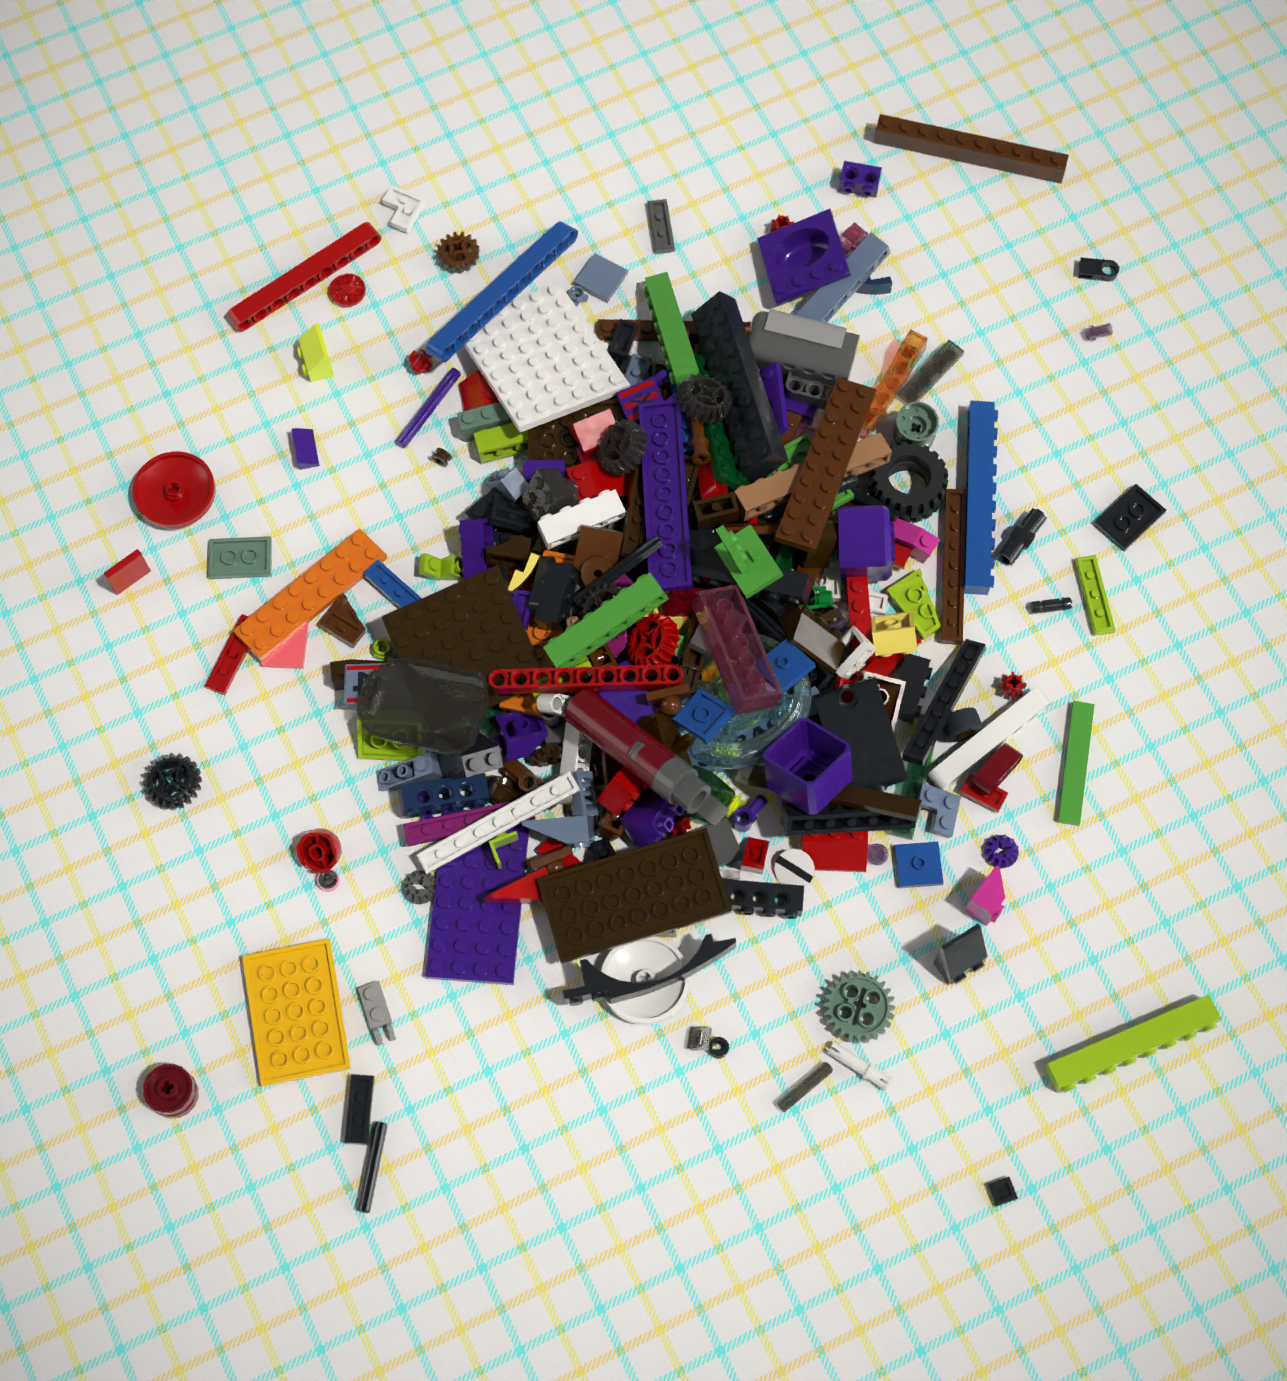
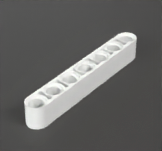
M1037 687L1032 689L937 765L927 775L928 778L939 789L947 790L1043 713L1051 705V702Z

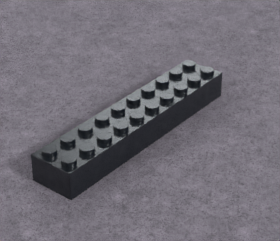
M719 291L694 311L691 316L743 477L756 481L767 477L789 459L736 299Z

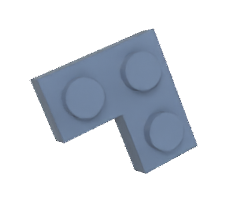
M921 783L918 787L916 799L922 800L923 808L934 811L930 832L947 838L953 837L961 796Z

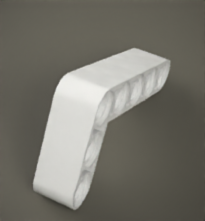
M543 693L537 698V708L542 713L565 717L567 705L573 697L563 694ZM567 721L559 776L568 771L572 775L573 771H589L593 742ZM573 795L562 800L560 803L573 805Z

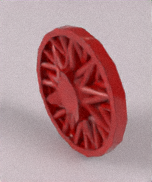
M345 273L333 279L330 284L329 293L331 299L336 304L343 307H351L363 300L366 294V286L359 276Z

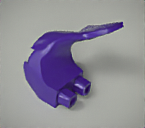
M653 794L636 801L620 821L630 839L640 848L663 841L664 832H671L674 827V817L681 816L685 810L678 804H669L658 794Z

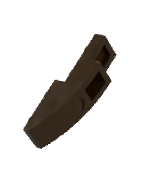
M694 612L690 615L679 667L683 671V684L689 685L692 696L695 694L698 679L706 658L705 655L688 646L703 615ZM676 674L675 680L679 678L678 674Z

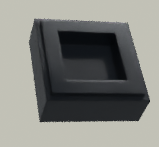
M1010 1177L987 1185L995 1207L1018 1199Z

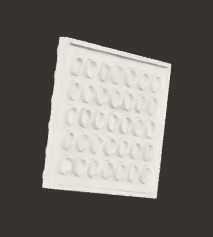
M560 283L512 300L464 345L520 433L617 395L616 392L630 387L627 379Z

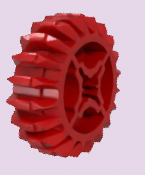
M649 613L647 617L641 618V622H636L635 629H631L633 633L631 636H628L630 642L627 644L629 647L627 653L631 656L630 660L635 665H666V662H671V657L676 655L675 650L679 648L677 642L681 640L678 636L680 630H678L677 624L670 617L660 613Z

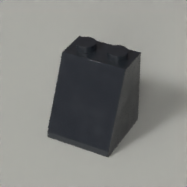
M473 726L433 736L443 778H467L504 767L499 745Z

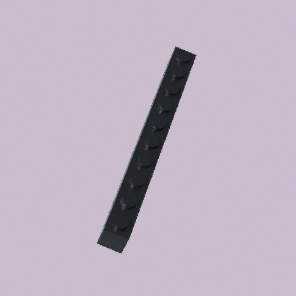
M690 549L694 585L702 583L707 584L708 587L713 589L721 587L732 593L742 592L719 555ZM619 555L617 563H619L625 557ZM645 558L631 570L635 572H641V570L648 572V559ZM779 568L784 576L751 596L755 598L763 596L773 602H778L779 600L786 601L792 606H799V604L806 606L814 582L810 574Z

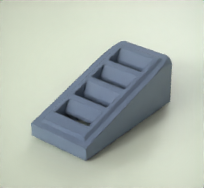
M573 771V777L581 790L573 794V815H599L592 771Z

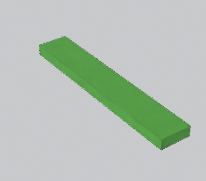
M1073 701L1058 823L1079 826L1081 822L1095 704Z

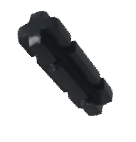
M1070 597L1061 598V600L1059 598L1042 600L1041 603L1040 601L1031 602V611L1034 614L1041 613V611L1052 612L1060 611L1061 608L1063 610L1072 608Z

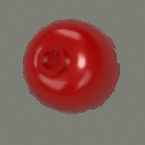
M317 828L304 834L296 848L300 863L304 867L307 866L312 869L311 871L314 873H324L331 870L338 863L342 854L339 838L332 831L324 828Z

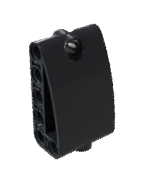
M876 677L850 685L844 684L837 689L813 696L823 728L850 743L853 779L849 783L850 785L884 791L888 786L909 780ZM844 691H851L853 693L852 698L849 700H843L841 695Z

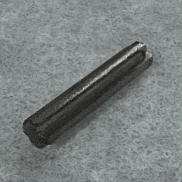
M824 1062L777 1102L778 1108L782 1112H786L833 1072L830 1064Z

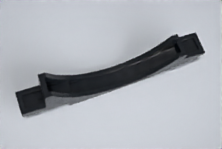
M712 934L705 935L698 951L684 967L670 976L651 982L634 983L618 980L599 971L587 959L580 960L584 986L563 990L565 1004L577 1006L583 1004L585 1000L592 999L594 1002L604 1000L605 996H609L610 1002L613 1004L650 994L684 980L721 959L736 948V938L713 942Z

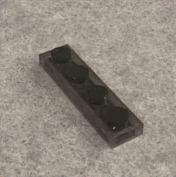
M948 340L898 392V397L906 403L919 402L964 355V350L951 340Z

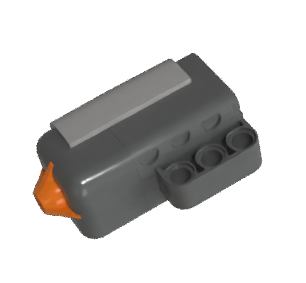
M772 309L769 312L760 311L756 313L751 324L745 327L758 369L761 370L774 362L781 365L782 381L786 385L785 396L789 400L817 406L818 409L825 410L837 377L845 380L850 378L860 335L846 332L847 328ZM790 388H797L798 390L793 391ZM813 392V393H817L818 395L813 396V395H811L810 393Z

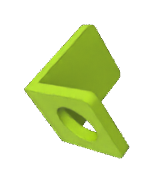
M517 831L509 834L507 832L498 834L495 839L489 841L498 869L502 867L495 849L519 840Z

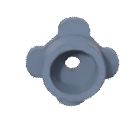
M573 286L566 291L575 306L588 300V295L584 293V289L581 286Z

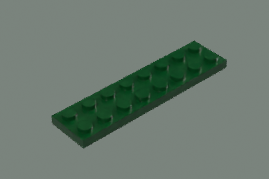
M693 352L702 386L695 387L694 390L698 407L702 411L704 435L709 441L707 448L711 454L710 462L714 480L734 490L742 485L748 486V478L743 477L705 357Z

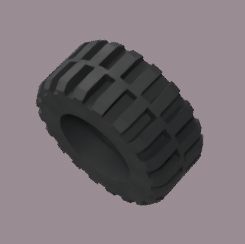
M907 441L900 442L898 446L896 443L889 445L892 450L889 463L870 471L868 481L870 496L899 511L898 519L910 522V520H914L916 523L920 522L922 517L925 519L932 516V512H936L940 508V504L943 503L948 486V470L945 468V462L943 459H938L939 454L936 451L931 452L929 450L930 447L926 445L923 447L919 446L918 442L907 444ZM900 471H911L920 475L927 487L919 493L906 494L895 489L890 483L889 477Z

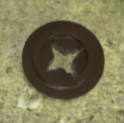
M550 745L539 749L532 756L534 765L542 767L561 762L563 747Z

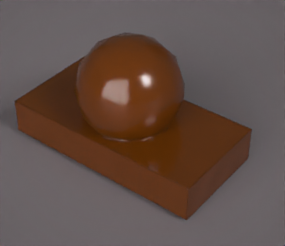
M688 684L646 693L648 705L660 703L661 711L666 715L677 714L681 709L680 699L691 697Z
M566 846L529 862L531 870L543 865L546 867L549 875L565 870V863L561 858L573 854L571 846Z

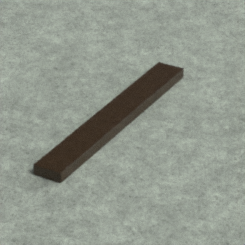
M754 764L748 778V785L768 789L765 766ZM850 784L844 787L829 802L911 821H917L922 807V800Z

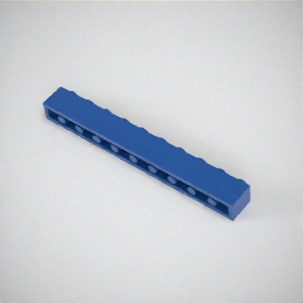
M970 400L968 408L964 594L988 595L990 588L994 587V576H991V569H994L995 557H991V550L995 549V538H992V532L995 531L996 520L992 519V513H995L996 501H993V495L996 494V482H993V476H996L997 464H993L994 458L997 457V446H994V440H997L998 428H994V422L998 420V410H995V402Z

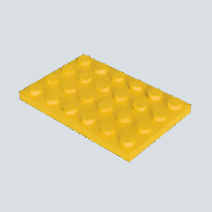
M330 938L242 956L261 1086L267 1087L352 1069Z

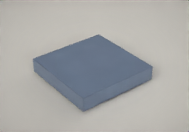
M594 253L574 281V286H581L584 291L608 303L628 275V270Z

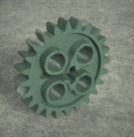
M858 970L857 976H854L849 971L848 978L841 974V982L834 979V987L828 986L827 991L830 994H825L823 998L828 1002L822 1005V1008L828 1009V1011L824 1012L823 1016L830 1017L827 1021V1026L835 1025L832 1030L833 1033L838 1030L841 1031L840 1039L848 1035V1042H851L852 1038L855 1037L857 1044L860 1043L861 1038H864L866 1043H869L870 1036L877 1040V1032L884 1035L886 1031L883 1026L888 1028L891 1026L887 1019H894L895 1015L889 1011H894L896 1006L889 1003L893 1002L895 998L887 996L891 989L884 990L885 981L877 983V975L870 979V972H867L864 977L860 970ZM864 988L866 991L857 1024L853 1025L852 1021L861 989ZM853 989L856 991L857 996L850 998L846 995L845 991ZM869 995L876 996L878 1003H869L867 997ZM841 1010H848L851 1017L844 1019L840 1016L839 1012ZM868 1016L872 1019L873 1023L865 1025L862 1023L861 1018Z

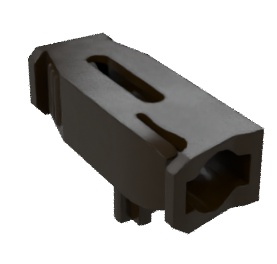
M653 713L640 722L641 727L693 767L686 749L694 744L695 738L691 737L690 733H686L681 737L671 715Z

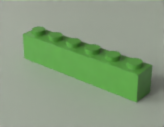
M651 573L644 574L630 587L621 589L613 599L604 601L600 608L594 612L587 613L583 620L577 624L570 625L563 634L550 639L543 648L556 668L572 667L669 598Z

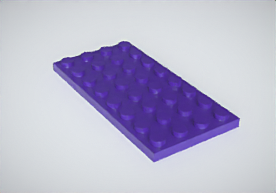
M451 809L444 810V815L458 813L467 810L453 812L451 811ZM520 823L506 831L508 834L517 831L519 840L495 849L501 862V869H498L489 841L437 869L425 972L426 979L514 985L522 904L485 903L484 898L525 877L530 828Z

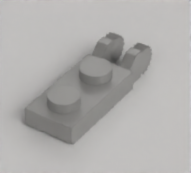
M376 981L359 987L358 991L377 1045L383 1044V1039L378 1029L385 1026L391 1041L396 1040L392 1027L393 1022L380 982Z

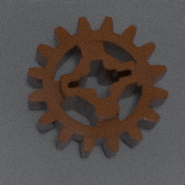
M454 232L452 237L449 234L446 235L447 240H440L441 245L437 246V256L440 264H445L446 270L452 268L455 273L457 269H460L462 273L463 268L466 267L470 270V264L476 265V259H479L480 250L477 240L472 239L471 234L465 237L464 232H461L460 235Z

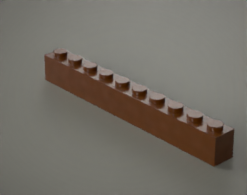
M883 114L879 115L874 136V143L1059 184L1062 183L1069 157L1068 154Z

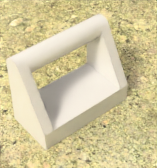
M854 625L844 634L842 640L846 646L856 636L861 644L842 665L839 664L836 671L840 677L848 680L877 649Z

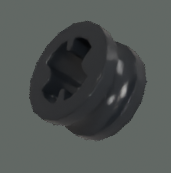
M715 1037L710 1041L709 1052L711 1056L716 1059H722L728 1054L729 1043L725 1038ZM718 1042L722 1043V1047L725 1046V1050H721V1053H716V1049L713 1050V1046H717Z

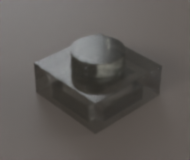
M707 1026L690 1027L686 1049L692 1051L708 1050L712 1028Z

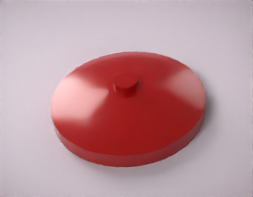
M172 451L153 457L141 467L134 479L132 494L138 511L147 521L162 528H182L195 523L208 512L215 498L216 484L210 468L202 459L187 452Z

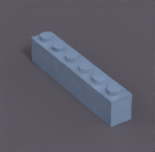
M872 232L868 236L862 237L858 243L859 246L846 255L851 276L818 288L814 295L811 294L806 299L805 305L801 309H797L793 314L827 323L890 254L889 246Z

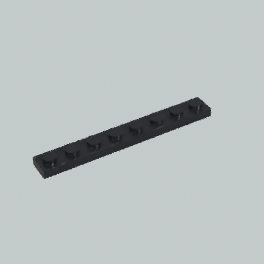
M965 639L902 754L903 761L920 766L924 765L986 650V644Z

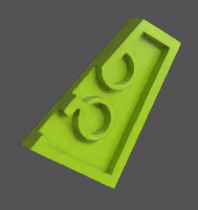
M919 568L889 587L886 593L901 613L913 611L915 631L924 640L940 630L941 625L934 605L931 603L928 588L922 577L923 574Z

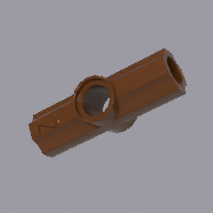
M507 760L504 764L502 772L527 793L546 784L541 777L534 774L519 760ZM534 779L533 787L529 788L530 781ZM558 803L548 808V810H552Z

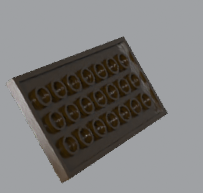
M707 828L537 878L561 964L732 913Z

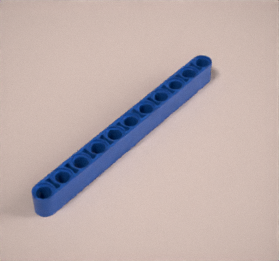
M562 221L557 222L434 335L426 345V353L443 363L447 362L576 241L578 230Z

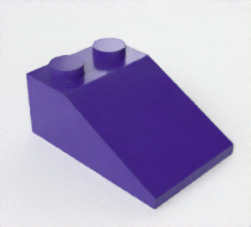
M627 659V660H625V661H623V662H621V663H619V664H617V665H615V666H633V665H632V663L630 662V660ZM629 674L624 680L632 682L636 677ZM606 675L603 678V681L607 683L611 682L614 679V677L611 675ZM647 690L597 691L600 696L640 727V722L647 716L659 713L655 705H648L646 698Z

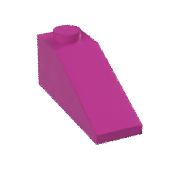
M897 519L895 522L890 521V523H894L895 542L893 543L910 548V555L924 564L940 539L925 529L901 519Z

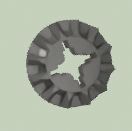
M416 870L408 874L403 881L402 890L404 896L414 904L428 903L434 898L436 879L432 874H426L425 870ZM423 879V886L426 888L420 889L417 894V889L413 884H419Z

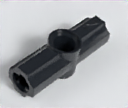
M1032 508L1021 524L1016 525L1008 538L1009 540L997 555L1001 562L1012 566L1023 550L1028 549L1035 539L1036 533L1047 519L1044 512Z

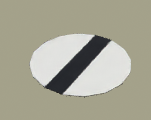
M789 849L778 856L775 861L774 871L776 878L781 884L803 885L805 887L813 879L815 867L813 860L807 853L799 849Z

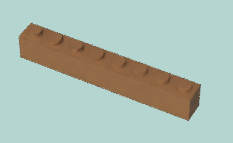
M881 433L867 435L863 440L857 442L844 478L852 474L857 476L889 463L892 450ZM797 463L788 470L777 471L768 478H760L753 484L738 487L734 494L739 514L743 521L789 502L803 464Z

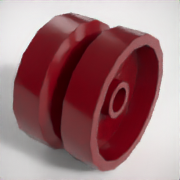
M162 1064L154 1068L147 1075L143 1084V1096L146 1103L160 1116L168 1119L180 1118L187 1115L195 1107L199 1098V1087L196 1080L182 1066Z

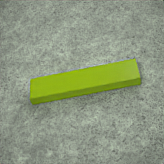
M1096 555L1075 558L1074 562L1093 635L1114 633L1115 626Z

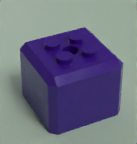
M884 505L838 507L839 563L842 582H845L846 577L867 576L868 581H887L892 576V562H896L895 544H891V542H895L894 523H890L889 509Z
M808 718L798 719L763 752L767 788L809 815L818 814L853 780L850 743Z

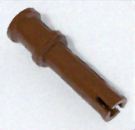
M695 406V413L693 412V407L688 410L693 438L690 442V447L694 452L692 461L697 465H704L710 462L711 454L707 448L709 441L704 435L702 411L700 407Z

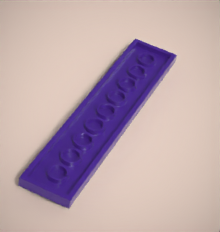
M680 399L639 404L646 541L654 536H658L663 544L662 547L647 557L648 573L654 576L664 592L672 591L673 589H675L674 591L693 589Z

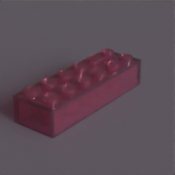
M738 584L698 591L692 606L736 715L776 707L783 692Z

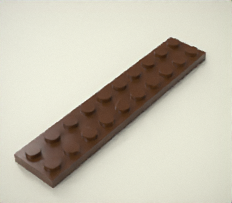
M837 377L776 532L775 542L815 554L877 389Z

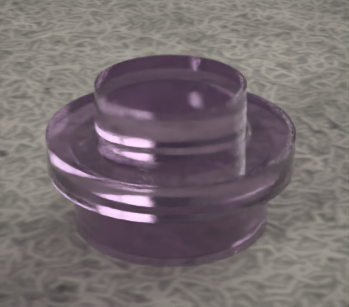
M873 844L868 848L867 859L873 865H882L888 859V850L882 844Z

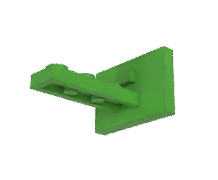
M751 524L736 534L732 530L727 532L723 525L716 529L722 542L714 548L747 599L784 576Z

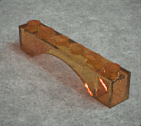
M910 329L902 341L892 363L876 388V394L859 436L860 438L864 439L875 431L925 352L928 341L927 337Z

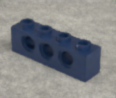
M485 773L467 778H445L401 784L398 791L402 816L410 818L418 817L423 813L440 814L448 809L457 812L466 807L481 808L488 805L490 798ZM468 791L471 796L464 797L460 792ZM447 794L450 798L443 800L439 795ZM421 796L426 797L428 802L422 803L417 798Z

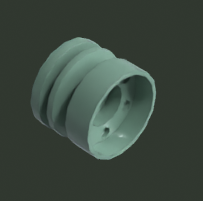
M924 402L905 404L898 412L893 429V439L898 446L900 442L907 441V444L918 442L919 446L923 447L926 445L931 447L939 427V417L936 411Z

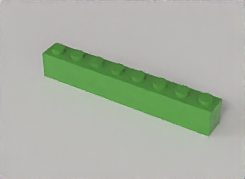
M668 272L645 277L646 286H643L656 334H659L657 336L663 357L668 359L665 360L668 372H671L669 373L671 384H676L678 392L702 386L697 363Z

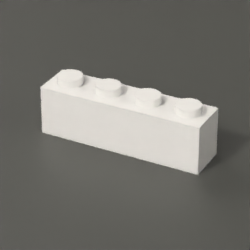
M615 489L612 491L604 490L598 494V497L593 499L585 498L574 507L566 506L560 509L557 514L542 516L540 521H538V530L549 550L579 537L581 524L601 528L625 518L626 511Z

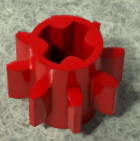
M778 215L776 220H771L772 227L770 233L793 224L794 221L790 222L789 216Z
M420 349L418 352L413 350L408 357L410 368L419 374L424 372V370L429 372L433 366L432 356L427 354L424 349Z
M1014 672L1008 677L1003 675V682L999 685V688L1004 691L1003 697L1007 695L1013 700L1017 694L1019 696L1023 695L1022 689L1027 685V683L1022 682L1023 675L1018 676Z
M688 814L674 817V827L671 830L674 837L683 835L687 829H691Z

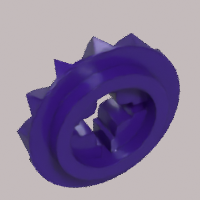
M996 834L986 842L984 856L992 866L995 867L997 865L1000 868H1008L1016 862L1019 856V846L1015 843L1014 838H1010L1006 834ZM999 843L1003 849H1008L1005 852V857L1001 853L995 852L999 848Z

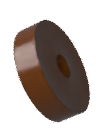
M601 555L587 558L581 566L583 583L588 586L600 577L595 576L594 571L599 569L602 571V575L613 567L612 562Z

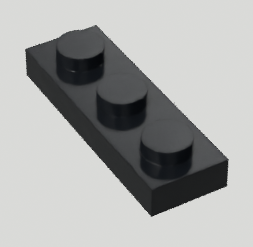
M351 1074L345 1144L368 1145L375 1082L374 1076Z

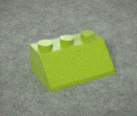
M361 709L357 719L358 759L406 761L423 755L425 721L421 712Z

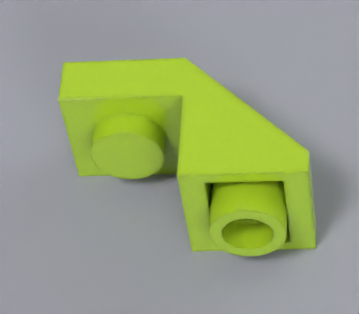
M427 553L420 555V575L433 580H464L462 558L452 554L442 559Z

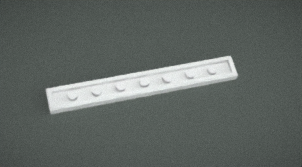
M568 771L416 855L426 874H429L495 838L498 834L506 832L522 823V821L528 820L581 790L572 773Z

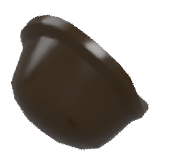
M489 775L488 777L489 796L498 804L514 801L523 793V790L511 778Z

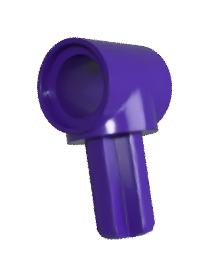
M758 794L748 806L743 805L741 808H738L734 812V828L738 832L750 830L752 824L757 820L756 815L768 803V800L763 795ZM744 816L749 821L747 823H740L737 819Z

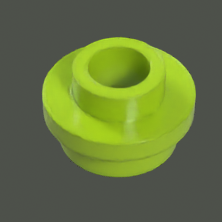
M387 639L375 641L372 646L373 655L378 659L389 658L393 653L392 643ZM385 647L386 651L380 652V648Z

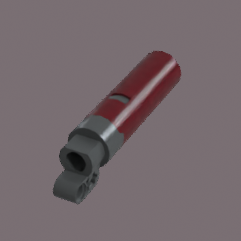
M583 689L570 700L566 708L565 719L571 726L669 804H678L691 814L697 812L717 827L730 809L711 795L710 786L698 778L697 770L593 689Z

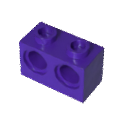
M844 161L838 191L876 198L882 167Z

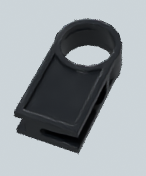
M1080 257L1079 279L1111 282L1117 278L1119 273L1117 262ZM1111 267L1115 270V274L1108 275L1103 272L1102 268Z

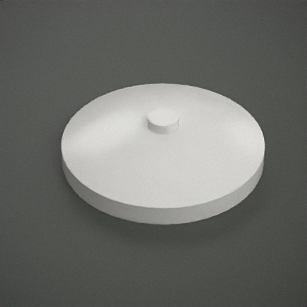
M653 936L613 948L606 957L601 972L618 980L642 983L670 976L687 963L674 945L662 938ZM690 977L647 995L613 1004L610 1002V997L605 996V1001L616 1015L628 1022L639 1025L656 1024L670 1018L681 1008L689 991Z

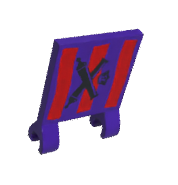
M666 370L658 372L650 379L616 392L629 425L640 422L639 404L664 401L657 385L670 383ZM674 394L666 400L679 399V397Z

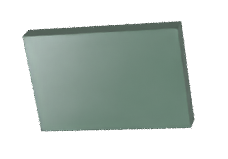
M271 536L209 539V579L272 577Z

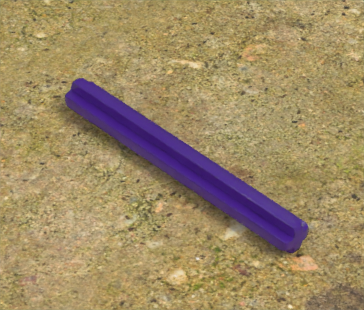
M451 368L397 438L396 441L399 446L405 448L459 379L461 376L459 370Z

